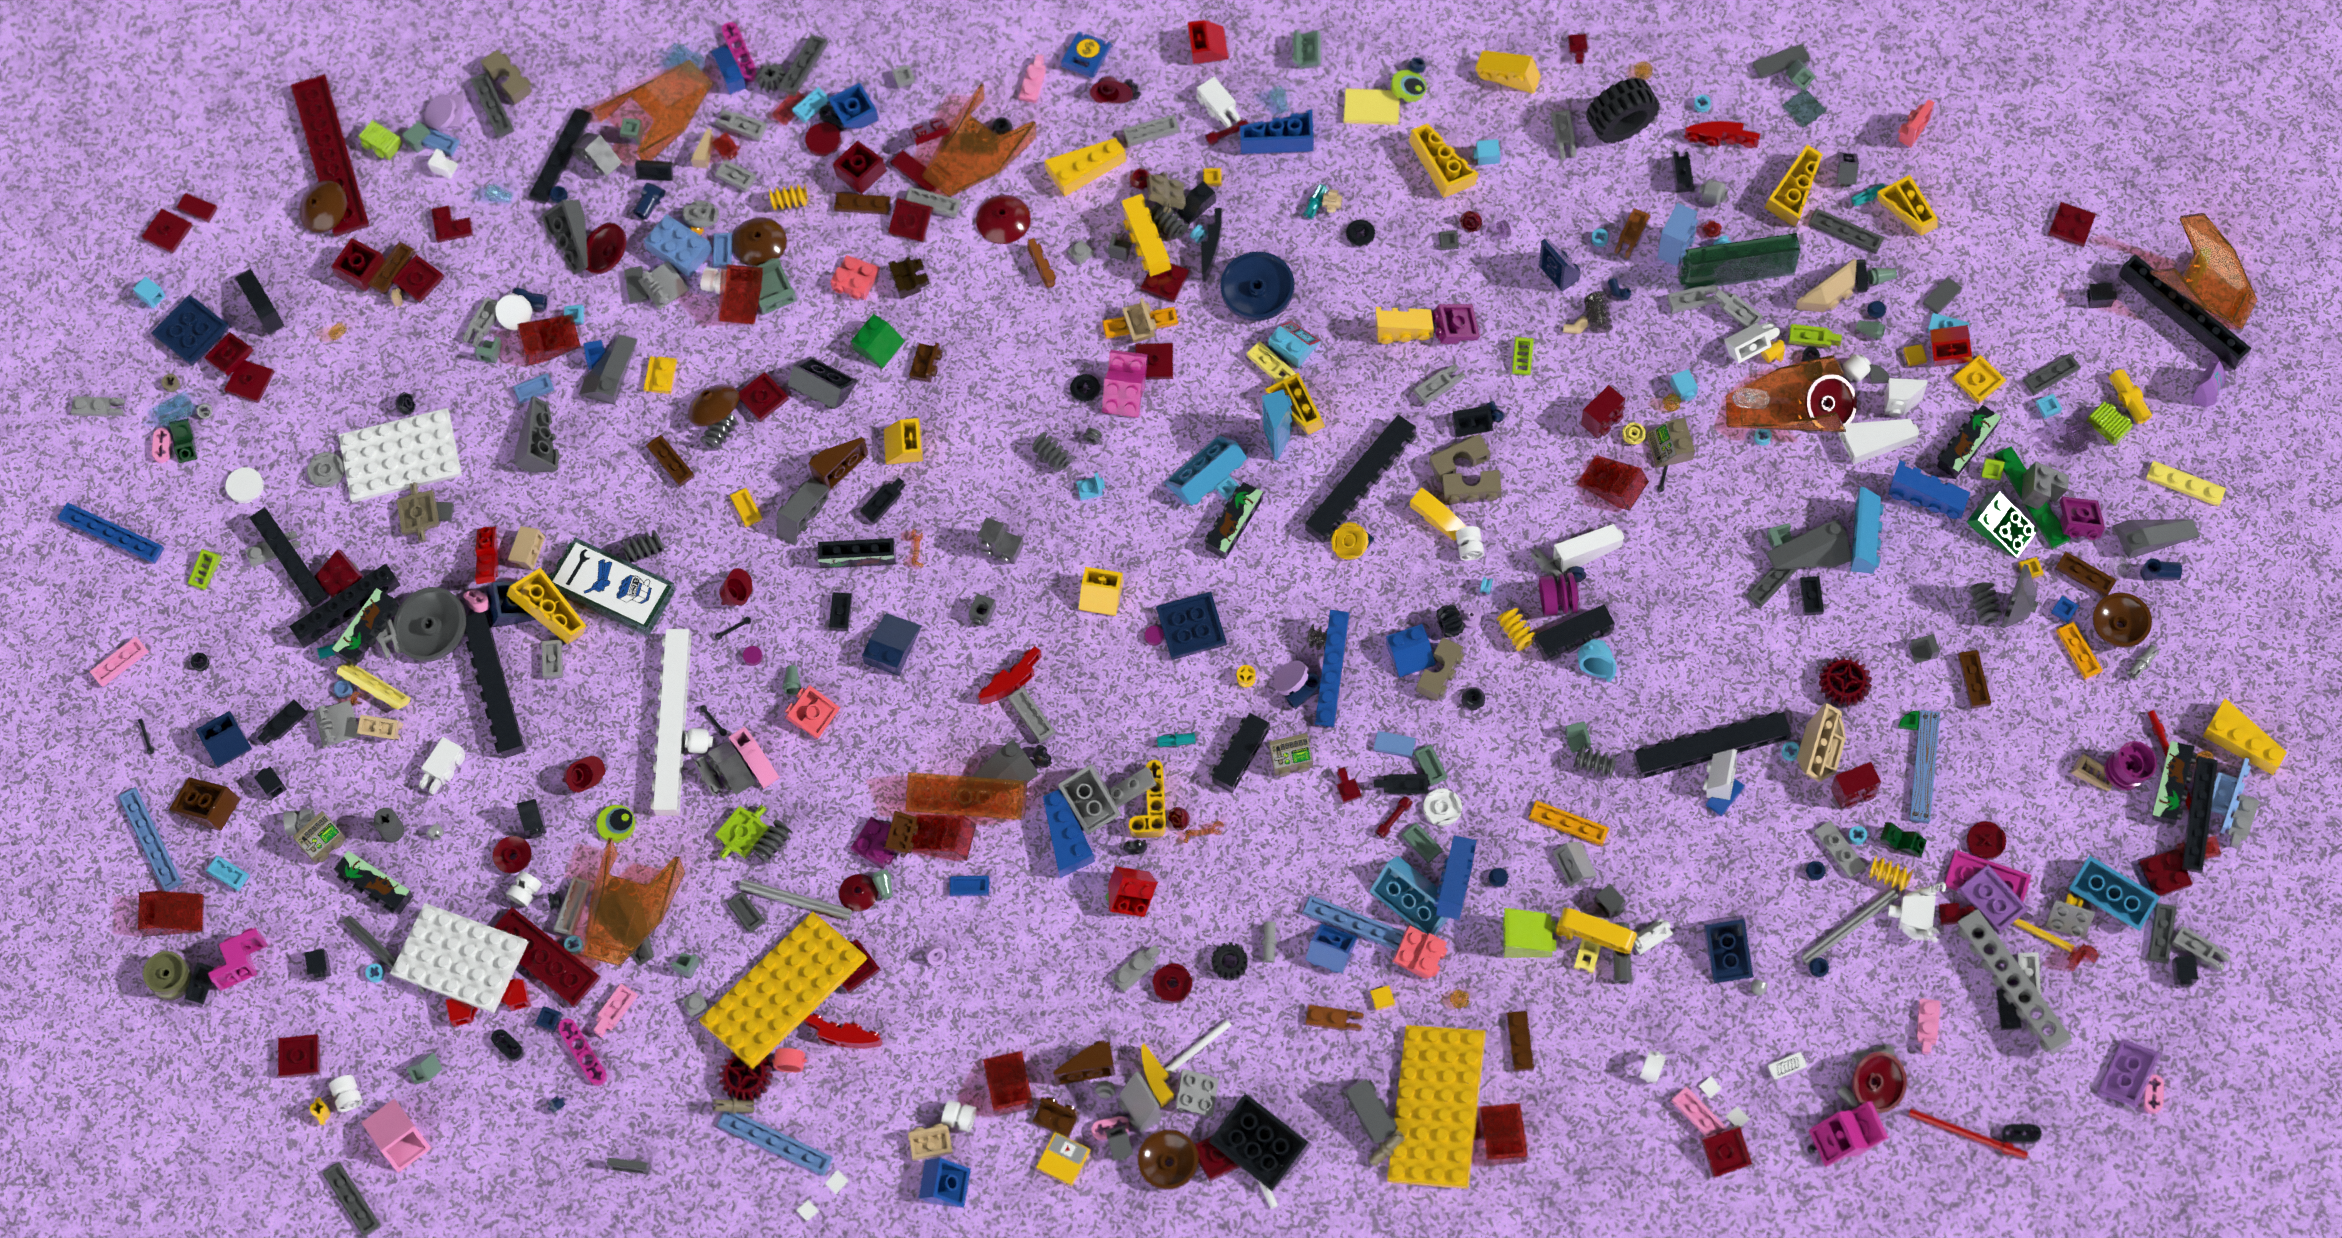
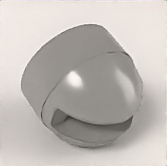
M201 403L197 408L198 416L204 419L209 418L213 412V408L209 403Z
M436 823L427 831L426 835L432 840H440V836H443L444 831Z
M1753 979L1751 984L1752 993L1756 996L1763 995L1768 988V984L1761 980Z

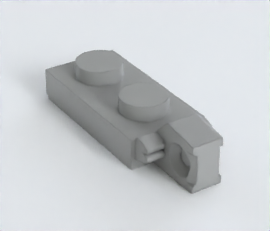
M1719 289L1713 296L1720 302L1718 306L1745 328L1759 323L1763 317L1762 314L1735 294L1728 292L1726 295Z
M2242 794L2239 795V805L2232 816L2234 818L2232 826L2228 829V835L2232 836L2229 846L2236 849L2241 839L2246 840L2259 804V800Z
M1153 945L1147 951L1143 949L1111 977V980L1125 993L1154 967L1153 965L1156 963L1154 958L1160 954V949L1156 945Z

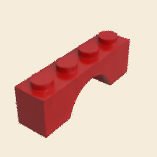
M515 978L510 980L500 1002L506 1004L511 1011L531 1006L527 985L523 979ZM453 998L446 1000L450 1023L453 1027L474 1021V1016L479 1009L478 1007Z

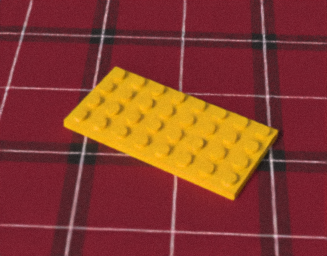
M811 912L699 1019V1022L753 1069L867 960V957L815 912Z
M1406 1025L1394 1119L1397 1124L1395 1129L1404 1135L1405 1140L1393 1150L1394 1153L1390 1156L1388 1183L1469 1189L1486 1038L1485 1030Z

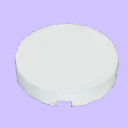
M510 293L503 296L497 302L495 308L496 317L505 328L520 330L531 321L532 307L525 297Z
M243 467L234 470L228 476L225 488L233 501L250 503L261 495L264 489V482L261 475L255 469Z
M1435 789L1424 800V815L1433 825L1440 827L1450 826L1461 815V800L1455 792L1448 789Z

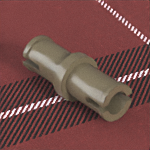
M714 1098L712 1105H716L712 1107L714 1112L723 1111L730 1112V1114H736V1112L753 1113L755 1107H747L755 1105L754 1101L737 1100V1098H731V1100Z
M1395 1130L1385 1142L1382 1141L1379 1144V1148L1368 1156L1370 1163L1377 1167L1388 1155L1391 1156L1394 1153L1393 1150L1405 1140L1404 1135L1400 1131Z

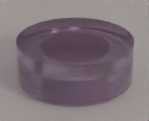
M1506 220L1498 221L1497 230L1501 238L1510 237L1511 229Z

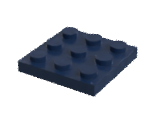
M189 294L151 334L190 366H193L230 329V326Z
M1211 591L1156 606L1171 660L1227 645Z

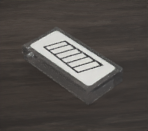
M1802 1049L1767 1063L1764 1066L1773 1084L1810 1069Z

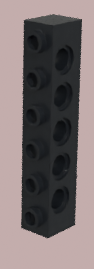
M385 563L289 627L303 648H306L358 614L376 588L388 594L401 585Z

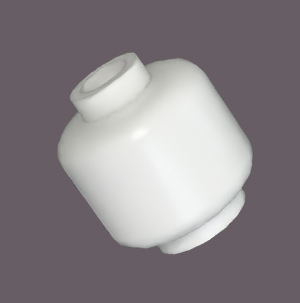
M1853 354L1843 364V370L1845 371L1843 375L1850 382L1852 380L1860 382L1871 371L1869 366L1871 363L1862 354Z
M691 728L688 732H685L684 748H687L689 753L705 754L708 747L712 748L713 736H709L707 729Z

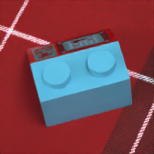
M1293 321L1280 325L1268 339L1269 349L1297 368L1303 364L1321 342V340Z

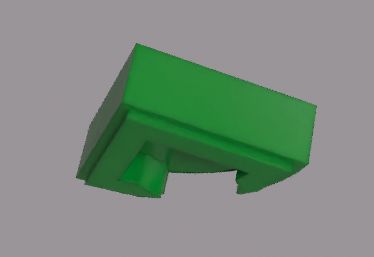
M1912 711L1900 720L1898 729L1918 731L1920 711Z

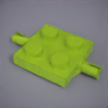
M760 804L754 813L739 806L717 831L715 837L725 845L718 854L720 858L725 860L732 851L746 860L752 850H754L753 845L755 843L759 844L758 839L760 837L764 838V832H769L768 826L760 819L767 810L763 805Z

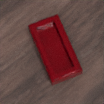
M186 192L177 205L178 210L208 223L218 209L217 205Z

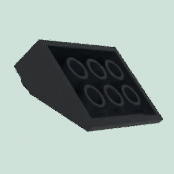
M1246 1093L1208 1141L1271 1191L1289 1174L1312 1145Z

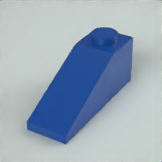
M728 45L712 50L711 53L729 94L746 89L743 75Z

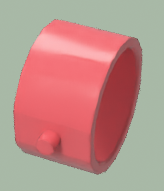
M779 1048L775 1050V1056L771 1061L774 1062L773 1068L778 1071L799 1073L803 1071L804 1063L807 1062V1059H805V1053L801 1050Z

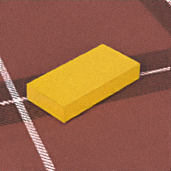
M747 488L729 495L746 528L763 520Z

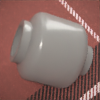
M1709 179L1705 184H1701L1699 194H1702L1701 197L1704 202L1717 206L1721 202H1725L1728 189L1723 182Z

